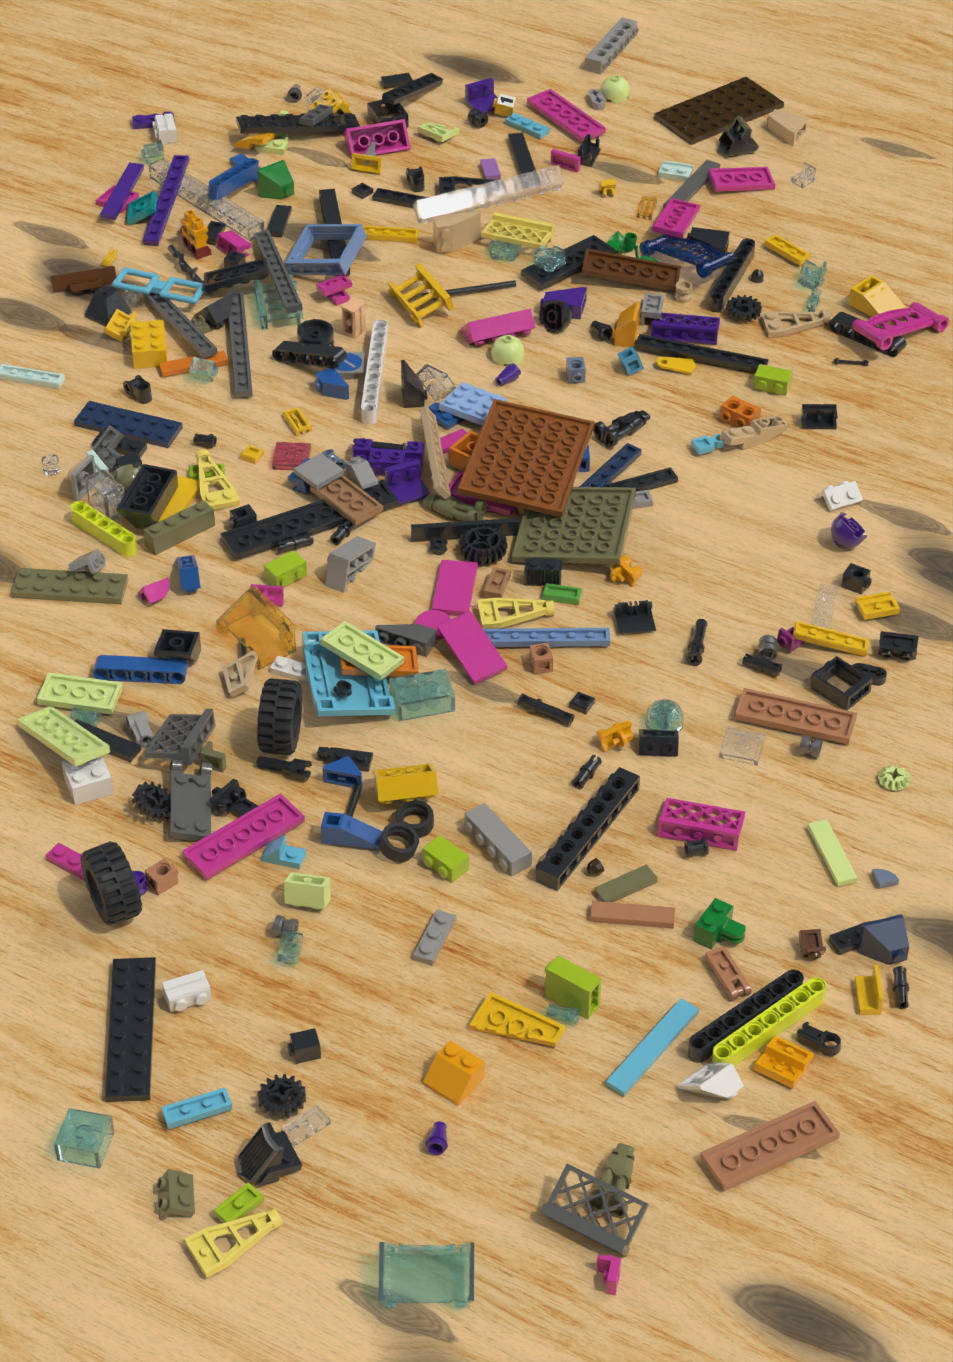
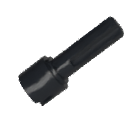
M259 756L256 761L259 768L289 773L291 778L308 780L311 775L309 770H304L306 767L312 766L311 761L296 758L292 761H285Z

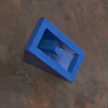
M347 756L323 766V782L354 788L355 784L362 786V773L352 759Z

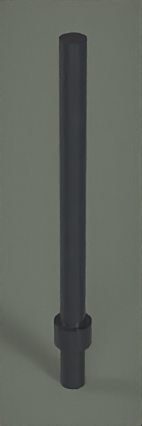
M512 280L445 291L450 296L516 287V281ZM430 292L421 293V297L425 296Z

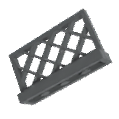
M205 709L202 715L170 714L144 752L145 758L183 759L184 765H191L216 726L213 709Z
M567 1163L547 1204L543 1205L540 1212L552 1220L626 1257L630 1250L629 1245L649 1204ZM572 1171L578 1174L580 1183L568 1187L566 1178L569 1172ZM593 1182L598 1184L600 1193L588 1197L585 1185ZM582 1187L585 1199L573 1203L570 1191ZM566 1192L570 1204L562 1207L555 1205L554 1202L557 1196ZM611 1193L618 1194L621 1203L608 1207L605 1195ZM602 1197L605 1209L593 1213L590 1201ZM587 1203L590 1214L583 1217L577 1216L574 1206ZM632 1203L640 1205L641 1208L638 1215L629 1218L625 1206ZM622 1207L626 1219L613 1223L610 1211ZM571 1208V1209H572V1213L569 1212V1211H567L566 1209ZM607 1212L610 1225L602 1228L597 1226L595 1216ZM627 1223L630 1231L626 1239H623L617 1235L615 1227Z

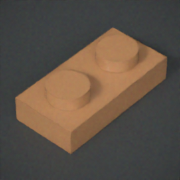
M493 567L484 588V596L502 598L511 577V570Z

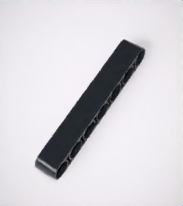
M746 238L740 242L711 290L708 306L711 312L717 313L723 310L753 260L755 252V241L753 239Z
M795 969L785 972L692 1035L689 1039L688 1058L695 1063H702L713 1055L715 1045L801 986L804 981L802 972Z

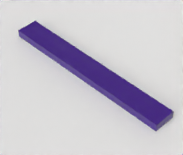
M174 155L157 200L156 212L152 214L143 238L144 245L160 244L190 161L189 155Z

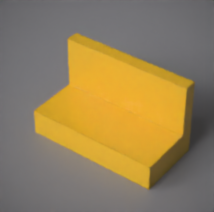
M874 965L872 976H855L854 982L859 1015H881L884 997L879 965Z

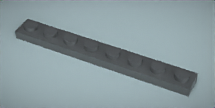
M151 292L148 295L143 294V298L202 359L218 354L217 347L170 299L161 298L159 294Z

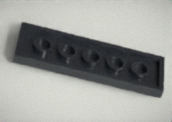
M592 235L522 269L521 276L543 290L582 271L586 249L615 254V249L597 236Z

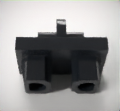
M232 779L223 788L215 787L212 790L213 796L209 801L214 808V815L219 816L223 812L229 813L232 811L233 804L236 801L242 802L246 799L247 795L245 790L239 786L238 780Z

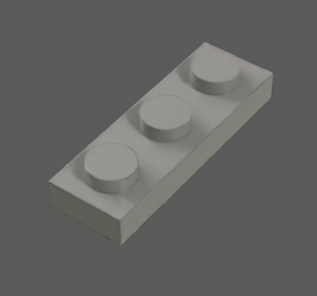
M436 910L413 954L414 961L431 966L434 965L456 922V915Z

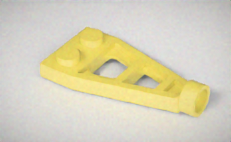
M205 449L198 451L195 457L199 470L200 500L207 502L214 510L240 505V499L235 487L211 459L209 451ZM214 471L216 476L205 478L204 472ZM217 483L221 484L224 490L214 492L208 491V485Z
M513 598L477 600L482 629H499L543 615H555L553 600ZM500 607H510L514 609L515 613L503 618L499 616L498 609ZM519 607H532L533 611L521 614Z
M272 1209L267 1213L262 1212L204 1228L184 1240L203 1274L208 1278L229 1267L270 1231L282 1226L283 1223L277 1210ZM253 1225L256 1233L243 1240L237 1230ZM224 1235H232L236 1241L235 1246L228 1252L221 1253L215 1245L214 1239Z

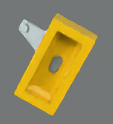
M375 142L370 143L365 154H352L351 169L378 174L382 173L383 157H377Z

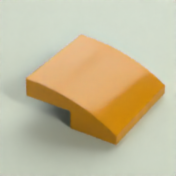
M251 133L235 143V147L250 149L254 145L263 146L275 138V133Z
M775 1035L766 1045L765 1052L755 1062L753 1070L793 1089L808 1068L814 1054Z

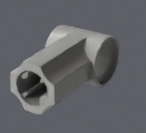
M141 711L126 715L128 729L130 733L133 732L137 744L143 748L148 747L154 736L151 732L146 712Z

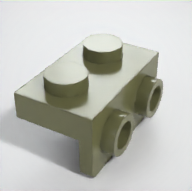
M168 1169L158 1179L156 1189L159 1192L157 1209L159 1210L160 1219L165 1220L170 1213L191 1218L195 1214L193 1174Z

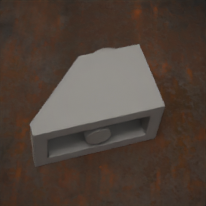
M353 457L350 461L345 462L348 479L359 488L365 489L378 484V480L367 460L361 457Z

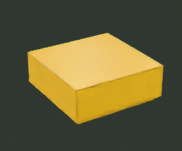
M248 445L240 454V459L256 464L264 456V450Z

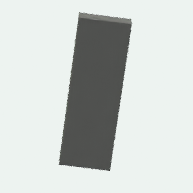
M319 104L299 118V124L313 127L333 113V107Z

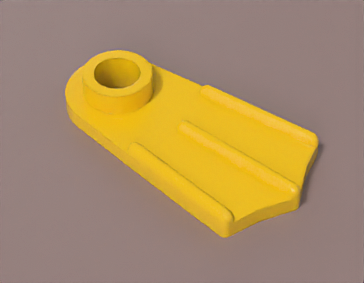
M659 357L656 361L660 369H668L678 373L691 375L696 369L693 359Z

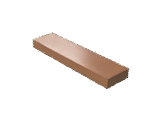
M592 901L590 921L674 928L675 908Z

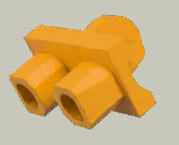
M626 555L621 558L620 564H613L610 569V579L613 582L625 581L633 587L636 585V580L642 577V568L638 565L631 568L632 561Z
M631 721L617 722L609 729L597 731L598 741L604 752L617 746L623 748L627 746L628 741L634 739Z

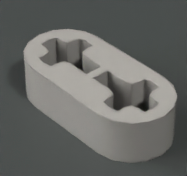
M598 89L589 90L588 100L592 108L603 110L605 108V98L602 92Z

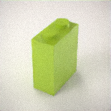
M559 955L547 964L545 968L546 980L544 983L545 996L589 1019L600 1006L601 978Z

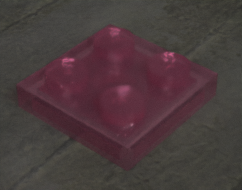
M276 442L272 469L294 470L306 458H310L311 443Z

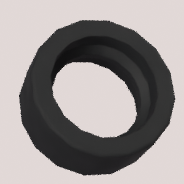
M407 801L398 807L396 822L411 826L417 832L419 838L424 837L434 827L433 809L423 801ZM415 814L426 818L424 822L419 824H410L403 820L405 817Z
M394 822L388 824L383 829L378 842L379 849L386 858L395 862H405L414 856L419 844V836L411 826L405 823ZM400 836L409 843L410 847L406 849L397 848L389 842L388 837Z

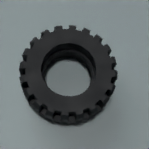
M270 678L264 682L257 718L258 747L263 753L291 755L297 748L302 719L303 698L302 686L296 680Z
M109 841L85 850L80 856L81 869L90 897L103 922L106 925L113 926L138 916L142 911L140 892L129 861L126 859V855L118 843Z

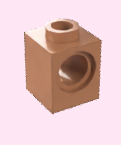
M549 643L530 645V662L534 674L553 672V656Z
M165 858L144 870L147 885L158 896L178 884V869Z

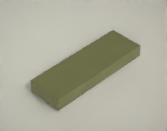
M646 864L594 887V893L601 902H615L657 883L658 877Z

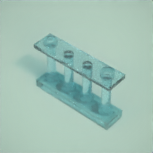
M289 274L295 289L297 290V281H293L292 274ZM254 280V292L261 330L268 329V322H271V320L296 318L297 326L301 324L300 319H303L302 310L295 313L270 314L269 311L285 309L283 303H267V301L281 300L279 294L266 295L265 293L267 291H277L274 284L264 285L261 284L260 280Z

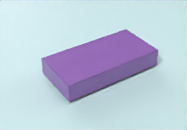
M495 158L480 160L485 179H501Z

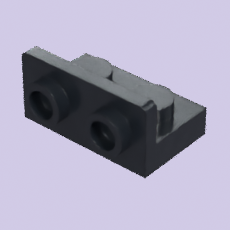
M639 729V755L678 756V730Z

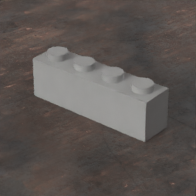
M485 803L465 813V830L476 838L477 843L488 851L491 858L497 860L504 871L514 876L532 866V852Z

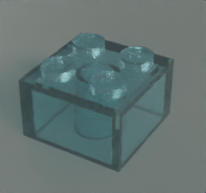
M69 1108L54 1143L57 1161L100 1169L114 1135L112 1116Z

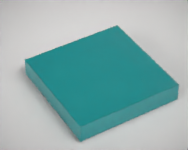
M155 190L128 203L127 223L129 225L156 212L157 193Z

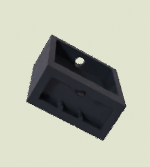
M383 99L367 103L368 117L373 124L405 119L406 127H409L408 113L400 103L390 105ZM392 113L396 115L385 119H381L380 117Z
M836 656L831 661H827L822 668L813 672L811 676V689L840 708L848 711L871 692L873 678ZM836 674L853 686L843 692L827 682V680Z

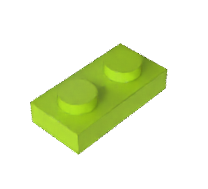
M248 1182L215 1208L214 1215L222 1223L244 1218L264 1202V1196Z

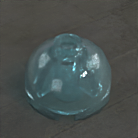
M668 699L653 702L647 709L645 717L646 729L681 731L684 725V714L681 707L676 702Z

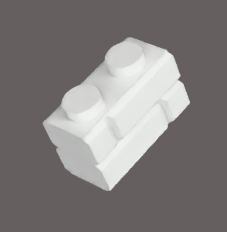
M171 113L164 114V116L155 115V121L152 122L155 139H159L160 144L176 143L177 131L173 115Z
M203 970L162 982L163 995L170 1012L183 1011L187 1007L196 1004L203 1005L207 1001L212 1000L210 985Z

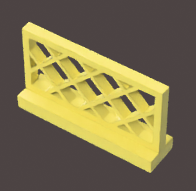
M494 212L491 222L481 232V237L542 249L547 241H552L554 224Z

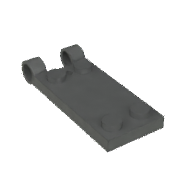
M171 759L169 837L200 841L211 834V803L209 799L211 798L212 763L201 762L199 775L181 773L182 759Z

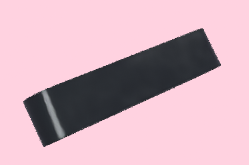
M838 312L828 322L831 331L891 357H896L907 345L903 337L897 336L893 337L892 344L888 349H880L876 346V343L854 330L852 327L853 322L859 318L845 312Z
M283 341L272 351L274 359L278 362L333 369L337 368L347 358V353L342 347Z

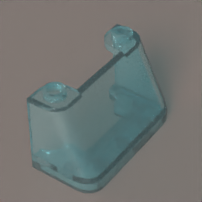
M379 1242L378 1301L383 1302L384 1307H398V1303H455V1307H469V1303L474 1302V1242H462V1245H458V1248L455 1244L404 1245L399 1243V1247H397V1245L391 1244V1242Z

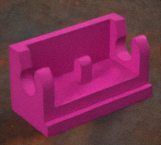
M230 230L218 233L216 248L226 255L230 251L243 253L244 250L251 248V243Z

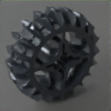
M476 525L475 528L469 527V530H465L459 540V552L463 559L468 560V562H478L482 566L484 564L490 566L491 563L497 564V561H501L506 555L508 548L506 535H503V532L498 531L497 528H492L491 525L489 527L484 525L482 527Z

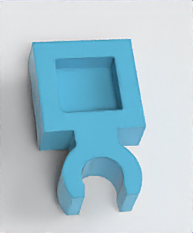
M715 434L712 438L706 435L692 439L691 445L698 455L714 451L715 447H723L724 439L720 440V434Z

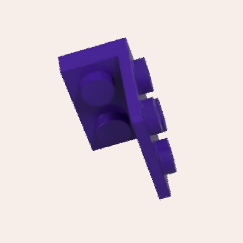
M492 78L465 85V101L472 108H477L484 113L495 111L493 103L494 99H498V97L494 94V80Z
M417 459L384 468L385 483L399 500V505L426 498L430 494L420 477V463Z

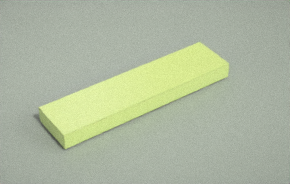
M828 820L808 823V830L837 887L856 883L857 876Z

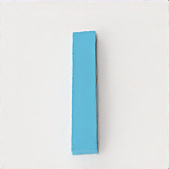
M680 999L607 1079L606 1086L624 1097L697 1016L699 1008Z

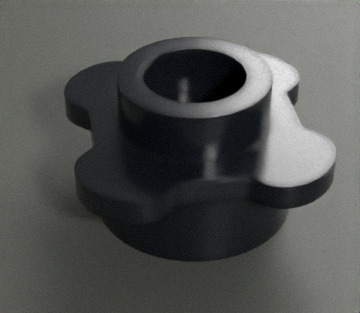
M430 540L431 547L429 550L433 554L443 555L447 551V540Z

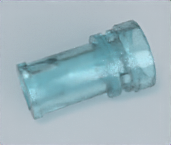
M73 707L70 712V718L78 719L97 727L101 714L98 711H86Z
M550 1003L547 1009V1017L564 1020L565 1023L569 1022V1024L576 1026L580 1017V1009L566 1008Z

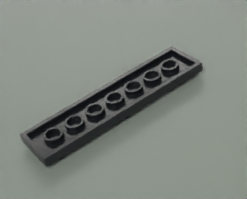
M349 112L344 114L331 113L313 127L299 124V118L305 115V113L300 115L285 114V116L257 114L255 116L240 115L236 117V124L240 134L336 132L360 127L355 114Z
M156 957L113 959L105 1089L106 1102L151 1100Z

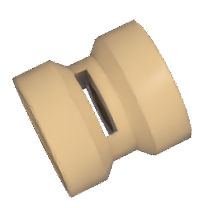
M683 280L676 283L677 292L675 293V300L677 302L688 303L691 301L690 292L692 284L689 281Z

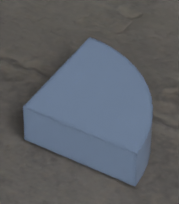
M872 869L871 874L879 889L899 884L898 877L892 872L885 869Z

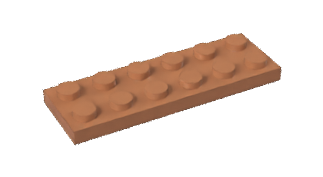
M744 688L734 719L849 745L857 719V712Z
M813 1101L700 1152V1158L723 1191H726L839 1139L840 1132L817 1102Z

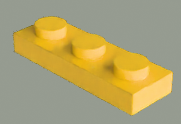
M777 234L765 240L764 246L799 266L811 258L810 253Z

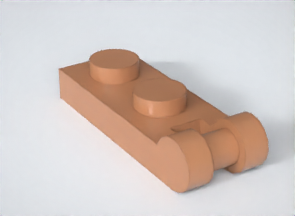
M725 946L705 953L707 962L725 988L731 1001L738 999L740 995L746 996L752 993L749 983Z

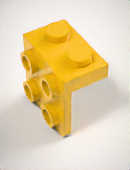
M330 88L309 107L311 111L319 104L333 107V113L339 108L344 113H352L348 108L350 105L346 100H342L343 98L338 92L335 94Z

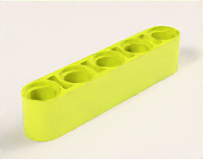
M75 501L71 504L72 522L125 557H131L137 553L136 538L133 533L83 501Z

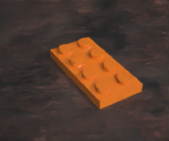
M385 645L405 657L404 663L387 675V677H418L419 669L416 646ZM340 657L342 675L371 676Z

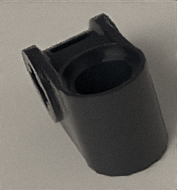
M422 166L416 169L406 168V178L411 190L414 192L424 191L425 181Z
M136 375L130 381L126 380L123 382L125 392L139 403L147 404L152 401L150 383L140 375Z

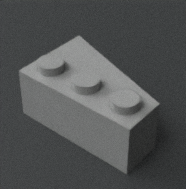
M356 536L330 552L327 557L328 568L325 586L344 593L347 590L346 585L349 582L353 583L356 580L354 576L358 572L362 573L374 559L376 543Z

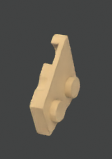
M254 650L222 667L228 692L232 697L250 688L258 658Z

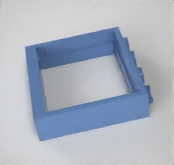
M307 224L284 264L290 275H346L367 235L362 224ZM314 240H349L339 259H304Z

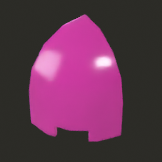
M168 577L142 587L137 593L140 599H146L147 604H150L165 597L170 587Z

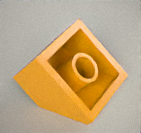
M639 301L622 311L619 319L615 320V329L612 332V339H615L614 346L635 347L640 319Z
M449 1040L436 1054L423 1084L459 1106L485 1078V1061Z

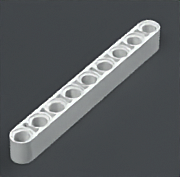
M376 320L372 326L361 404L362 422L366 425L375 424L378 417L388 342V323L385 320Z

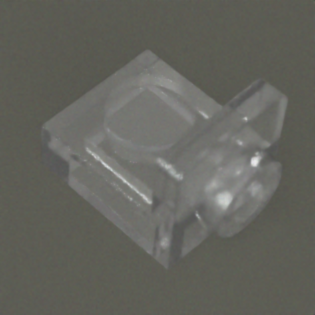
M316 86L304 98L312 105L326 90H321Z
M803 163L802 171L792 176L791 182L801 188L806 187L815 181L816 168Z

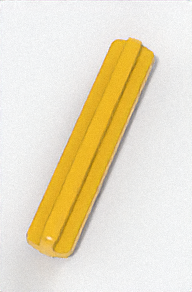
M111 249L102 259L103 267H109L118 257L117 249Z

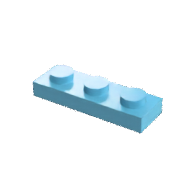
M513 113L505 119L506 125L537 139H542L550 131V128L517 113Z
M226 1087L161 1107L168 1129L233 1109Z

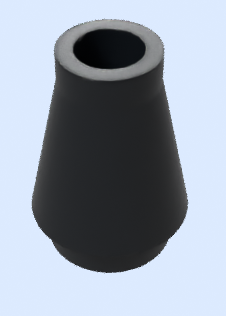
M596 320L591 323V329L594 330L601 340L611 338L613 330L610 325Z

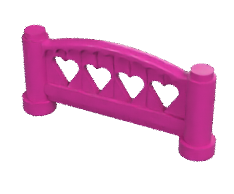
M913 302L909 308L882 312L867 321L856 319L852 327L855 331L876 343L877 347L886 350L892 344L893 337L921 328L933 326V329L943 332L949 325V318L944 315H938L918 302ZM910 315H915V316H917L918 319L912 318V317H908V316H910ZM899 318L905 319L906 322L899 321ZM887 322H893V323L895 324V326H894V325H890V324H886V323H887ZM880 325L884 329L876 328V326Z

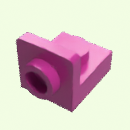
M598 1255L597 1271L604 1273L603 1284H607V1294L616 1295L621 1273V1258H616L612 1255Z

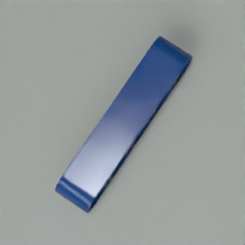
M254 158L245 159L209 181L208 197L213 200H219L257 178L259 161Z
M100 655L96 658L93 676L96 679L107 681L182 684L186 679L188 663L178 658Z

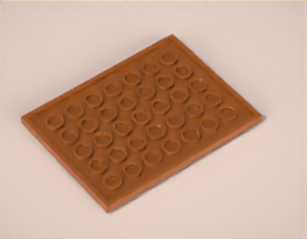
M494 399L459 484L458 494L562 518L593 432L595 421Z

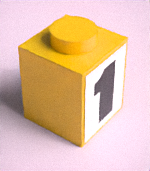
M499 93L498 99L495 98L493 107H495L494 114L505 117L512 115L517 97Z

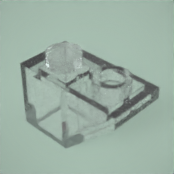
M425 364L416 373V376L434 401L447 397L456 388L446 373L429 364Z

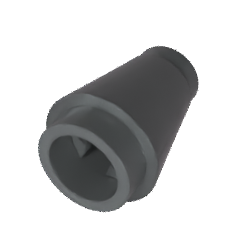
M294 84L287 93L288 98L293 102H297L302 98L301 87L298 84Z

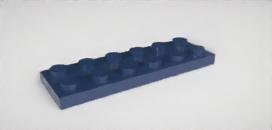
M88 401L74 420V426L104 433L110 425L124 435L123 438L164 448H169L183 429L182 422L94 401Z

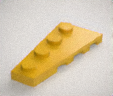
M491 991L469 1024V1029L552 1047L558 1045L566 1032L565 1025Z

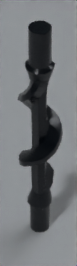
M169 245L167 249L175 259L179 260L181 270L185 273H190L192 281L204 284V281L196 274L198 268L192 269L184 260V254H180L173 245ZM207 291L205 293L207 295H210L212 292Z

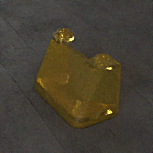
M257 587L248 589L216 620L215 627L219 634L222 633L226 636L231 632L247 648V653L253 650L256 652L258 658L255 667L258 670L272 664L277 656L286 657L296 652L295 629L291 620Z

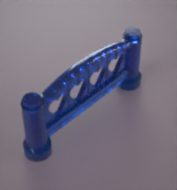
M665 234L652 240H645L639 246L640 252L644 256H651L657 251L695 265L696 272L701 278L710 276L712 272L731 264L735 259L732 252L721 253L705 243Z

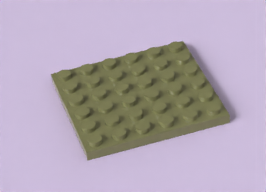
M573 487L562 518L524 509L512 553V562L524 563L525 558L535 557L546 560L554 558L562 560V563L620 564L636 497V488Z

